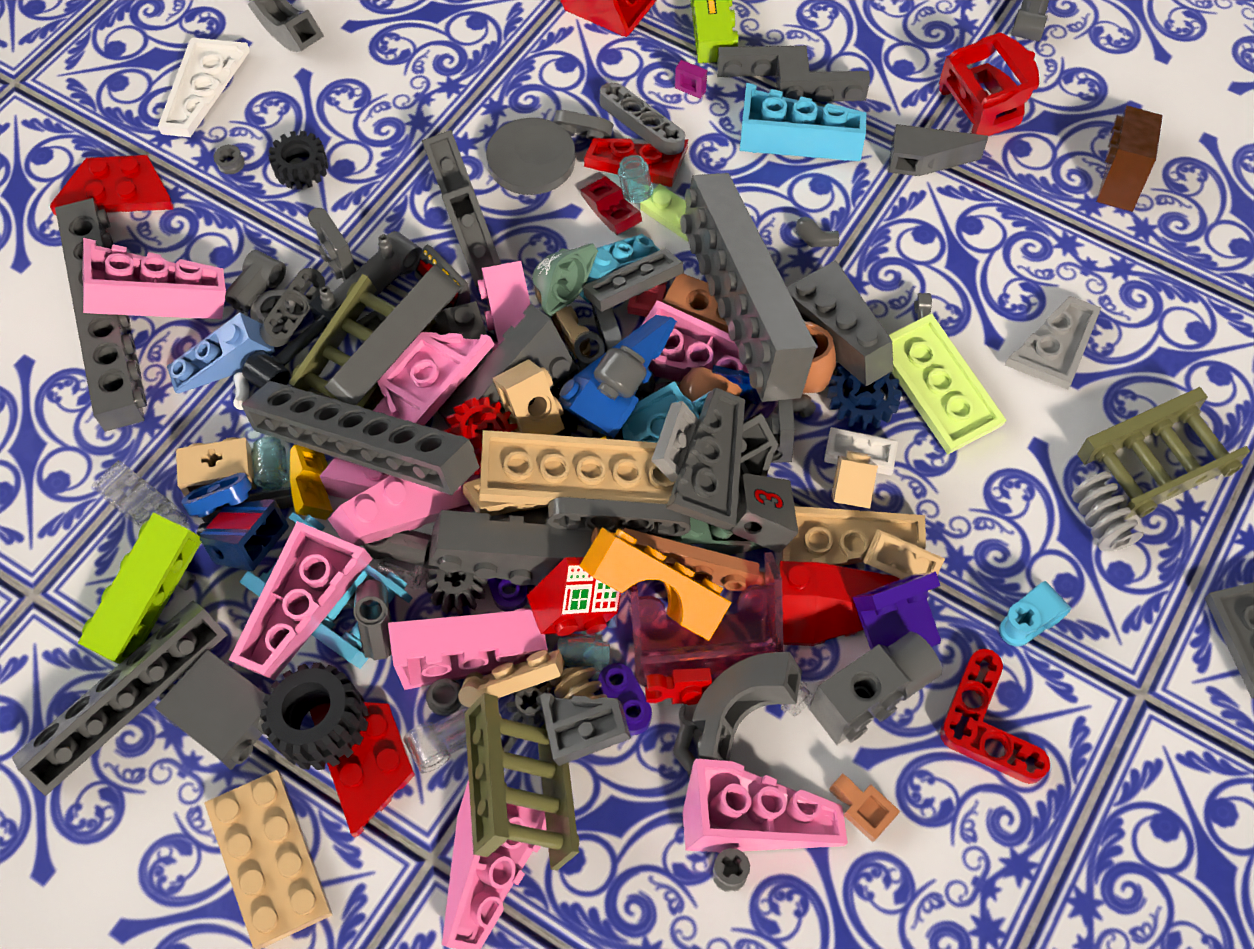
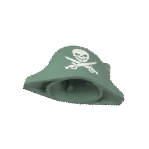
M586 244L571 250L562 248L558 252L545 257L536 266L532 275V281L541 294L542 309L547 315L551 316L566 307L582 292L598 252L594 244Z

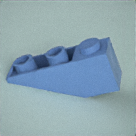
M238 313L170 363L167 369L175 393L179 394L242 372L246 360L255 352L265 351L269 355L274 353V347L266 344L260 335L262 324L242 313Z

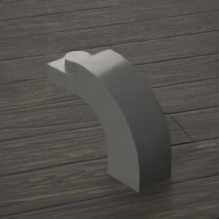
M249 0L248 6L263 27L290 51L300 52L324 37L309 10L299 11L287 0Z
M790 652L764 653L746 658L726 669L708 686L700 698L692 721L703 733L698 739V756L701 759L729 761L736 730L742 720L754 710L767 705L797 704L802 670Z

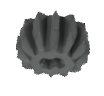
M440 568L429 569L428 576L430 581L426 582V590L432 594L430 597L432 604L435 606L441 605L444 613L448 614L453 607H456L457 614L462 616L464 606L468 605L471 609L475 610L477 607L475 599H485L486 592L483 587L487 586V579L479 578L475 574L468 572H446ZM460 581L461 585L454 587L453 583Z

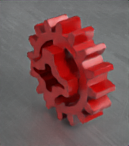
M475 397L455 406L453 409L456 414L446 418L452 427L443 430L444 432L463 436L470 440L479 464V468L474 472V475H480L483 430L511 432L517 428V424H509L507 421L511 415L510 411L501 413V403L498 401L490 404L489 397L479 400Z

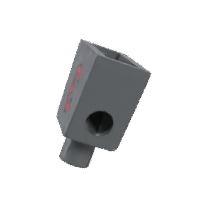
M747 473L740 475L736 526L731 528L730 531L737 536L781 553L799 533L791 482L786 479Z

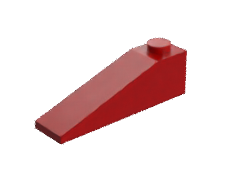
M780 561L776 584L777 645L815 646L825 643L828 639L857 634V631L863 630L853 597L898 581L900 578L819 562Z

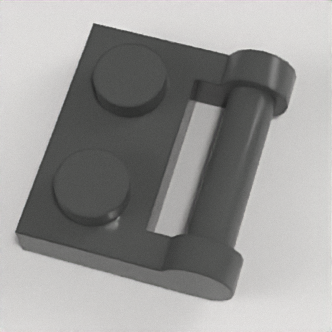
M314 208L308 213L310 225L316 230L320 242L319 252L321 258L328 262L337 280L342 278L343 281H346L356 272L349 245L327 211L323 208Z

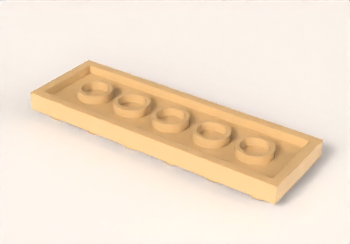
M483 430L479 501L548 505L555 498L573 497L668 504L675 482H671L651 461L657 442Z

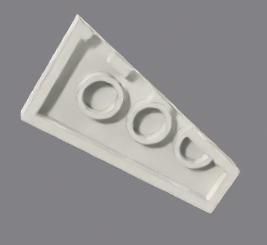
M190 38L158 124L161 134L182 137L192 136L249 54L250 50L247 43Z

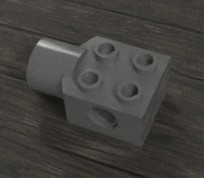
M908 632L889 646L877 645L820 684L809 710L836 745L845 739L852 743L868 730L866 725L875 718L879 722L884 721L898 709L895 705L901 700L908 699L941 676L942 666L940 660L923 637L915 632Z

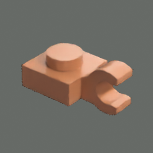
M843 773L828 789L837 799L850 806L843 816L872 842L881 835L900 813V810L871 784L862 792Z

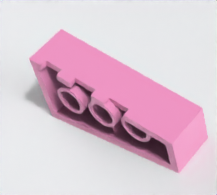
M83 238V313L222 319L226 294L223 268L182 259L173 263L166 261L160 254L148 252L147 256L128 253L127 247L114 244L112 249L96 246V240Z
M297 521L229 660L241 667L275 680L371 562L372 557L366 549Z
M520 608L510 612L388 623L393 666L404 690L428 686L444 678L452 680L465 679L472 672H478L482 675L490 674L493 669L501 664L512 662L516 665L527 661V658L533 653L541 650L548 651L545 634H540L531 608Z

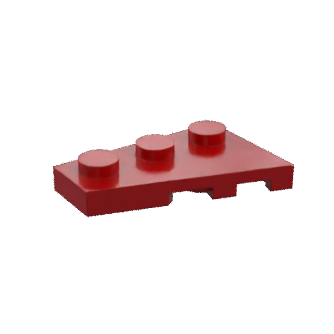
M593 138L584 157V167L672 187L687 152L689 140L685 139L684 149L681 153L667 155L657 150L651 144H634L631 139Z

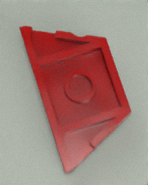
M148 155L85 158L50 204V209L54 215H56V207L91 198L94 199L99 210L105 209L106 213L174 209L172 200Z
M363 702L368 708L369 715L364 717L368 722L367 731L360 732L364 738L360 746L354 744L351 748L354 753L349 758L345 755L339 758L340 764L332 767L330 763H327L353 838L360 836L364 831L363 827L379 810L382 812L392 801L393 795L398 790L403 789L415 776L388 703ZM330 703L320 704L310 710L314 726L318 725L325 718L329 711Z

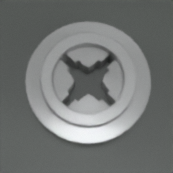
M274 289L261 294L251 306V318L263 324L265 318L286 290ZM289 300L285 302V307L289 312L294 314L301 312V307L295 301ZM280 319L272 329V332L278 334L286 322Z

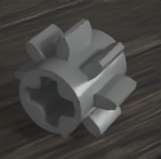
M545 685L540 689L529 687L513 693L515 702L506 704L508 712H518L514 716L513 721L523 722L532 726L541 721L545 723L540 695L548 693ZM527 702L529 705H533L537 702V708L528 707L525 710L524 704Z

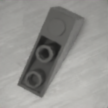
M896 124L891 143L888 173L922 176L981 160L988 136Z

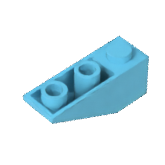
M643 234L598 247V252L586 284L653 254L660 249L654 245L650 238ZM582 290V292H581L579 295H580L587 303H591V302L584 296V290Z

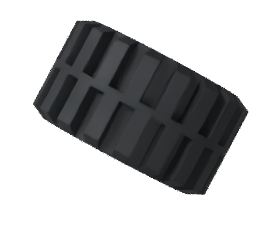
M313 663L312 667L309 668L306 664L298 666L297 672L292 673L289 670L284 673L285 679L280 683L275 681L271 686L274 690L272 694L265 695L263 703L267 708L261 709L260 718L265 722L261 727L263 733L268 737V741L293 765L297 764L302 769L309 770L312 765L316 770H323L326 763H330L332 767L340 764L339 758L343 755L349 758L354 753L351 749L354 744L360 746L364 739L360 732L367 731L368 722L364 718L369 715L368 708L363 703L365 700L343 672H339L332 665H328L325 668L322 663ZM330 703L327 715L318 725L300 730L302 720L312 708L320 704Z

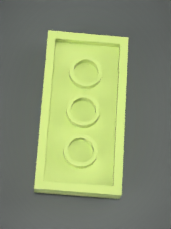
M932 313L889 334L893 344L892 374L896 379H899V384L947 455L1003 426L1007 421Z

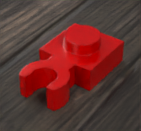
M710 668L673 670L672 677H665L661 674L647 675V687H645L646 702L658 703L671 698L672 704H698L703 693L712 683Z

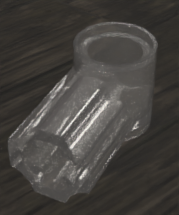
M464 707L435 724L433 722H426L416 726L403 737V741L421 773H428L441 767L451 758L452 753L467 746L465 712L470 707Z

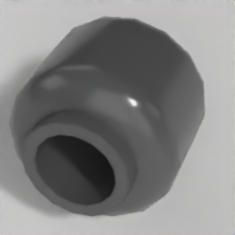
M624 345L620 349L610 348L594 371V376L600 383L597 389L612 400H616L618 396L631 398L647 374L646 368L643 365L645 363L644 358Z

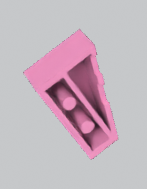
M521 261L482 268L483 279L477 280L481 300L487 299L489 311H484L488 331L494 330L496 342H493L495 345L492 347V352L505 339L502 337L503 334L511 326L515 328L525 317L523 312L531 304Z

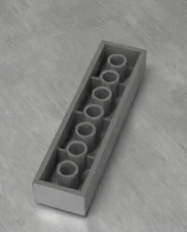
M730 174L692 175L690 188L686 189L685 192L686 211L685 215L681 216V231L683 234H686L689 240L691 253L696 255L700 273L706 277L709 293L715 297L719 315L725 319L728 326L729 337L731 341H735L739 350L740 362L745 364L749 372L750 384L752 388H756L762 402L801 398L817 346Z

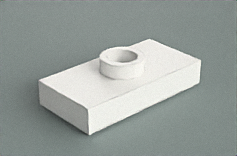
M831 427L824 462L837 464L838 455L846 457L847 451L865 453L871 456L870 461H873L878 466L877 473L891 476L894 470L898 440Z

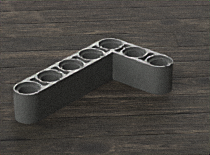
M435 264L338 370L324 388L341 402L356 406L416 337L448 306L461 286Z

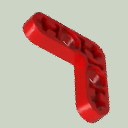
M979 649L973 653L965 666L941 726V740L950 749L1012 778L1028 784L1037 783L1050 770V760L1046 752L1036 745L983 722L1001 676L1003 663L1002 659L994 651ZM982 661H986L989 663V671L981 683L975 681L980 671L979 664ZM968 690L976 692L981 697V706L970 708L965 705L962 700V693ZM961 716L968 717L963 728L965 735L960 740L954 737L955 731L951 728L956 727ZM988 739L1000 741L1004 746V755L997 758L989 755L985 750V741ZM1015 748L1018 750L1014 756L1016 759L1009 764L1007 760L1011 757ZM1028 757L1034 758V765L1038 767L1032 773L1026 770L1027 764L1023 762Z

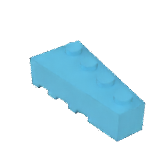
M746 83L740 151L861 161L866 136V112L830 103L822 107L816 105L810 98L801 96L799 100L782 97V91L771 89L769 93L756 90L757 85Z

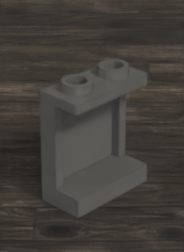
M207 649L155 706V709L172 725L181 729L220 760L228 769L232 770L236 764L243 763L253 751V745L264 734L261 725L265 722L260 718L261 709L267 708V706L263 703L266 695L263 691Z

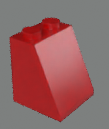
M657 0L560 1L565 11L623 37H628Z

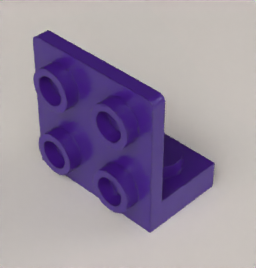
M936 572L914 574L853 597L870 650L879 644L889 646L908 632L919 634L931 647L941 643L927 601L929 597L928 590L941 586Z

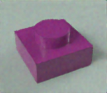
M681 60L676 66L675 89L701 99L706 92L708 70Z

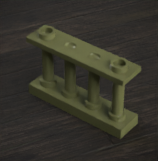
M362 274L359 280L350 286L346 299L304 361L293 370L291 380L289 381L292 387L307 392L310 388H313L331 399L338 400L324 388L328 381L319 377L329 360L342 367L351 357L337 349L348 333L364 342L373 333L372 330L356 322L366 306L386 317L395 309V306L374 295L377 289L368 276ZM433 319L422 332H430L435 324V320ZM378 383L370 389L357 406L372 411L384 398Z
M1201 387L1086 438L1077 453L1084 465L1095 460L1104 462L1131 501L1126 507H1130L1131 513L1124 520L1134 515L1142 518L1153 512L1158 507V504L1221 474L1224 477H1229L1243 467L1241 462L1250 452L1249 448L1244 446L1229 453L1200 416V408L1208 398ZM1179 421L1188 423L1216 460L1201 467L1172 429V426ZM1153 433L1155 436H1160L1187 471V474L1172 480L1143 441L1145 437ZM1125 446L1127 449H1132L1159 487L1143 493L1116 456L1117 450Z
M484 693L465 712L473 855L489 857L505 841L511 840L548 848L550 869L558 871L579 853L580 840L576 829L569 762L558 766L553 760L546 723L541 727L504 719L499 713L498 696ZM501 734L538 743L539 760L504 752ZM504 768L540 776L543 794L507 787L504 780ZM506 803L544 811L546 830L510 823L507 817Z

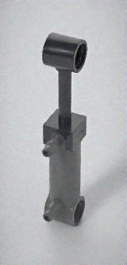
M393 231L388 235H380L378 238V252L332 292L328 286L320 288V295L309 304L315 321L278 355L270 356L265 351H258L252 354L243 366L242 375L258 389L268 381L287 385L290 379V371L284 366L325 330L346 299L350 286L357 282L361 275L364 274L369 277L377 289L374 295L378 296L401 274L407 275L416 269L423 251L422 248L398 231Z

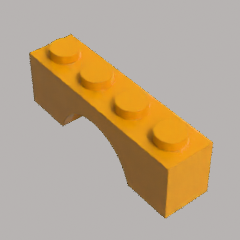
M602 527L579 567L593 578L621 593L641 581H662L668 594L666 614L681 626L709 641L732 603L720 595L723 588L705 577L701 583L694 580L695 572L677 561L673 567L664 563L667 556L649 545L646 546L644 551L636 547L637 539L618 528L615 534Z

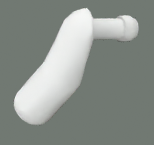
M238 372L233 376L237 391L233 404L237 409L243 410L241 404L249 398L250 386L242 372Z

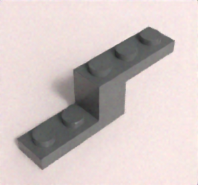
M807 45L718 47L717 77L775 76L776 87L778 91L783 92L782 97L799 100L802 96L812 99L813 102L866 101L870 84L869 71L810 72Z
M449 130L424 139L422 143L477 288V280L483 279L482 268L501 265L453 133Z

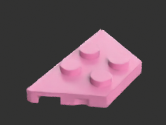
M421 332L377 381L392 415L396 418L409 420L425 426L495 345L491 337L481 335L480 339H464L462 334L457 333L439 335L433 332Z

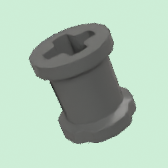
M734 848L725 849L718 854L713 867V880L719 889L725 892L738 891L744 886L750 872L748 857L744 852ZM733 863L739 867L737 875L731 874L729 877H726L723 874L725 866L730 867Z

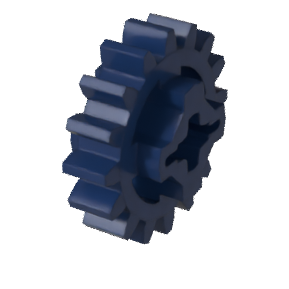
M840 366L837 375H832L827 393V398L831 399L829 408L830 410L839 409L837 419L841 420L847 417L849 419V427H852L855 422H859L862 430L866 429L868 423H872L877 429L880 427L882 420L889 423L893 413L898 411L902 391L897 389L900 381L899 379L890 380V372L870 385L865 386L848 370ZM843 388L845 389V393H844V394L848 397V398H846V399H845V397H844V395H843V390H842Z

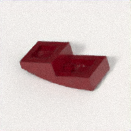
M606 176L580 189L581 195L590 208L616 235L642 222L641 212L624 199L622 188Z

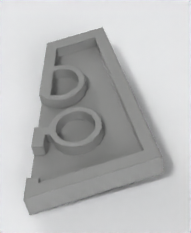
M1070 296L1007 359L1005 366L1068 390L1076 374L1101 307Z

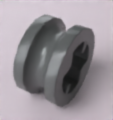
M223 145L214 153V161L218 169L224 174H235L241 171L245 165V160L240 150L234 145ZM230 157L232 161L228 162L225 159Z

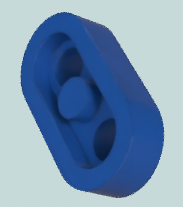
M237 473L192 491L182 499L181 503L189 516L197 515L199 518L213 513L221 505L229 503L230 506L243 502L248 498V492L251 490L252 485L245 473Z

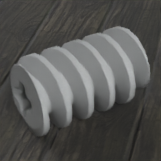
M1107 471L1091 476L1082 482L1073 491L1071 496L1073 501L1079 504L1078 510L1080 514L1086 515L1084 519L1086 525L1093 527L1091 534L1093 538L1099 539L1097 543L1099 550L1114 551L1136 543L1143 537L1144 533H1131V530L1138 525V522L1135 519L1124 520L1131 513L1130 507L1118 509L1117 506L1125 498L1123 495L1111 496L1118 489L1116 483L1104 484L1111 477V473Z

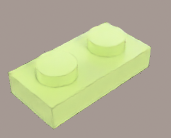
M659 184L640 202V210L688 242L689 240L686 234L682 233L680 226L681 216L685 215L686 202Z

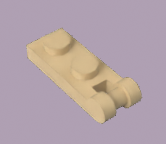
M535 287V296L542 306L541 294ZM566 306L553 315H548V317L551 318L572 356L577 359L574 350L575 340L579 334L589 331V329L578 325V317L573 307ZM590 338L584 339L579 346L581 353L589 356L591 352Z
M541 650L530 655L527 661L516 665L512 662L501 664L493 669L492 673L485 676L478 672H472L466 676L463 686L459 691L458 699L462 705L471 707L484 693L500 698L561 676L565 664L560 650L550 653L547 650Z

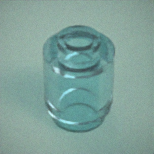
M630 155L622 159L618 175L624 199L632 203H640L647 200L653 194L648 164L644 161L643 157L638 155Z
M264 437L256 440L250 452L254 483L268 491L279 489L289 480L286 449L281 445V441L275 437Z
M569 634L567 637H558L557 650H560L566 669L571 667H583L584 669L593 667L596 671L601 672L602 664H610V642H603V634Z

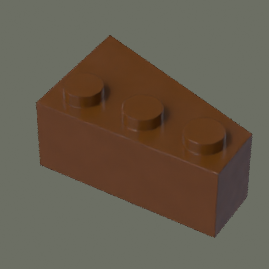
M1127 105L1123 115L1116 116L1110 132L1112 135L1108 143L1109 150L1105 158L1107 165L1096 202L1133 212L1157 158L1163 115Z

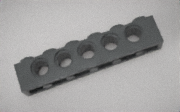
M195 601L190 602L12 756L18 771L46 796L189 670L207 649L210 651L228 634L203 607Z

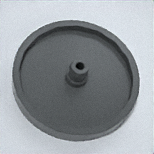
M522 118L505 124L493 134L486 150L488 169L492 178L503 188L523 195L543 194L558 188L572 174L576 160L575 146L570 134L557 123L542 118Z

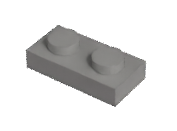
M683 401L671 403L651 460L671 482H675L698 422V418Z

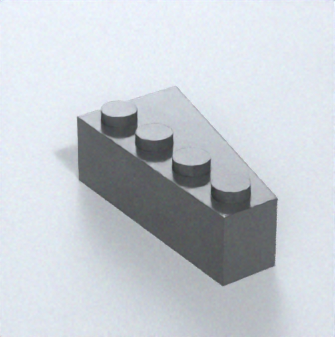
M836 260L787 286L803 320L815 323L830 333L834 341L836 361L865 386L893 371V344L891 338ZM812 336L814 342L817 344V339Z

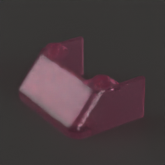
M772 552L765 553V585L745 589L738 597L737 613L725 614L709 641L681 626L673 619L666 620V610L663 602L654 596H638L637 583L628 588L635 672L638 682L644 687H647V675L661 674L665 677H672L673 670L710 668L713 682L722 672L739 661L759 654L783 652L782 577Z

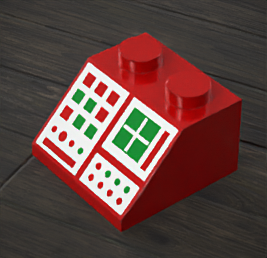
M565 557L527 594V598L540 634L557 633L558 636H566L573 632L586 631L587 634H594L607 627L606 623L618 613L621 592L593 578L579 567L584 557Z

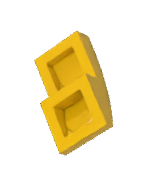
M294 444L290 451V486L296 514L304 516L309 514L313 518L326 520L333 512V509L320 478V475L328 466L324 453Z

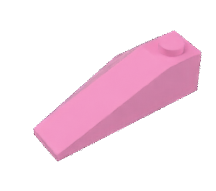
M694 760L682 812L686 851L722 852L729 848L740 851L835 847L848 844L842 805L802 789L795 791L777 783V779L768 775L760 777L744 770L745 766L733 761Z
M469 780L457 815L442 938L443 946L454 949L482 948L504 910L503 901L513 884L519 885L525 875L521 870L531 853H538L541 847L507 840L489 857L473 855ZM506 803L507 817L510 823L546 830L544 811Z

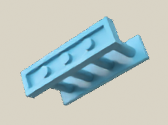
M294 512L289 516L294 523L298 521L320 531H323L325 528L323 524L309 514L305 519H302ZM276 563L267 574L263 572L260 577L247 571L239 582L260 597ZM370 565L366 566L312 633V636L359 669L363 667L368 658H365L364 653L359 650L362 647V640L358 621L349 633L345 631L342 637L332 631V628L335 626L333 621L353 596L357 587L369 575L386 586L388 590V604L395 595L407 603H410L413 599L404 590L408 584L392 572H389L385 577ZM373 600L369 606H376L379 603Z

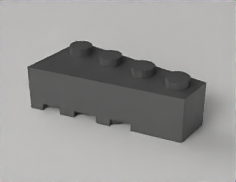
M532 304L528 306L523 312L525 317L515 328L511 326L503 334L502 337L505 338L492 354L488 352L480 361L481 365L471 377L467 376L438 409V412L449 428L452 425L447 422L446 418L456 414L453 408L475 397L477 400L489 397L490 404L499 401L501 403L500 412L504 413L505 409L494 384L493 377L528 359L538 367H544L548 371L553 382V386L550 389L577 369L551 318ZM535 398L529 402V405L535 401Z
M441 510L432 530L428 565L439 567L446 572L462 571L473 573L483 579L499 578L509 580L515 585L525 586L530 584L537 586L565 557H585L592 545V531L557 529L548 524V518H546V524L526 523L524 516L510 515V517L495 521L487 513Z

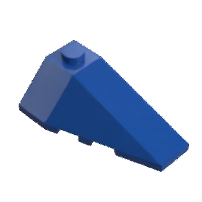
M655 315L612 347L620 349L624 345L644 358L645 363L643 365L646 368L647 374L642 383L648 382L652 374L648 370V366L651 360L661 355L677 321L672 317ZM604 353L575 375L572 380L564 384L558 401L563 411L583 427L614 438L635 409L639 399L633 395L631 398L618 396L616 400H612L597 389L600 383L596 380L594 371L606 354Z

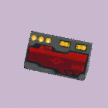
M427 244L424 246L415 269V278L420 281L436 264L461 286L446 309L470 303L468 283L431 245Z

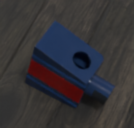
M275 499L243 502L233 506L228 504L210 523L200 524L197 529V535L200 536L201 543L212 561L216 564L245 571H254L290 526Z

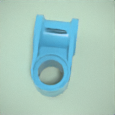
M1044 581L1011 606L1007 617L1000 623V636L1009 645L1015 647L1023 646L1046 629L1048 630L1055 626L1072 608Z

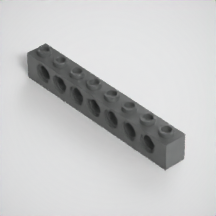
M93 198L56 207V216L93 416L105 432L145 421L143 407L147 406V400L141 387L138 388L137 380L142 379L136 360L132 359V353H136V347L131 334H127L126 330L127 327L131 326L129 316L83 313V238L96 240V246L112 249L113 239L110 233L106 232V228L110 227L108 215L105 209L99 210Z
M268 381L241 404L253 430L449 495H453L479 468L474 454V447L468 438L341 402L334 398L331 399L314 394L313 392L300 390L289 385Z

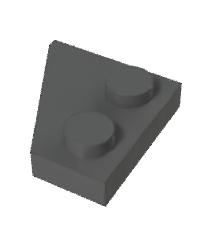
M548 693L540 695L552 757L558 766L631 739L623 705L617 698L600 697L598 699H589L587 696L573 695L572 699L555 698L552 694Z

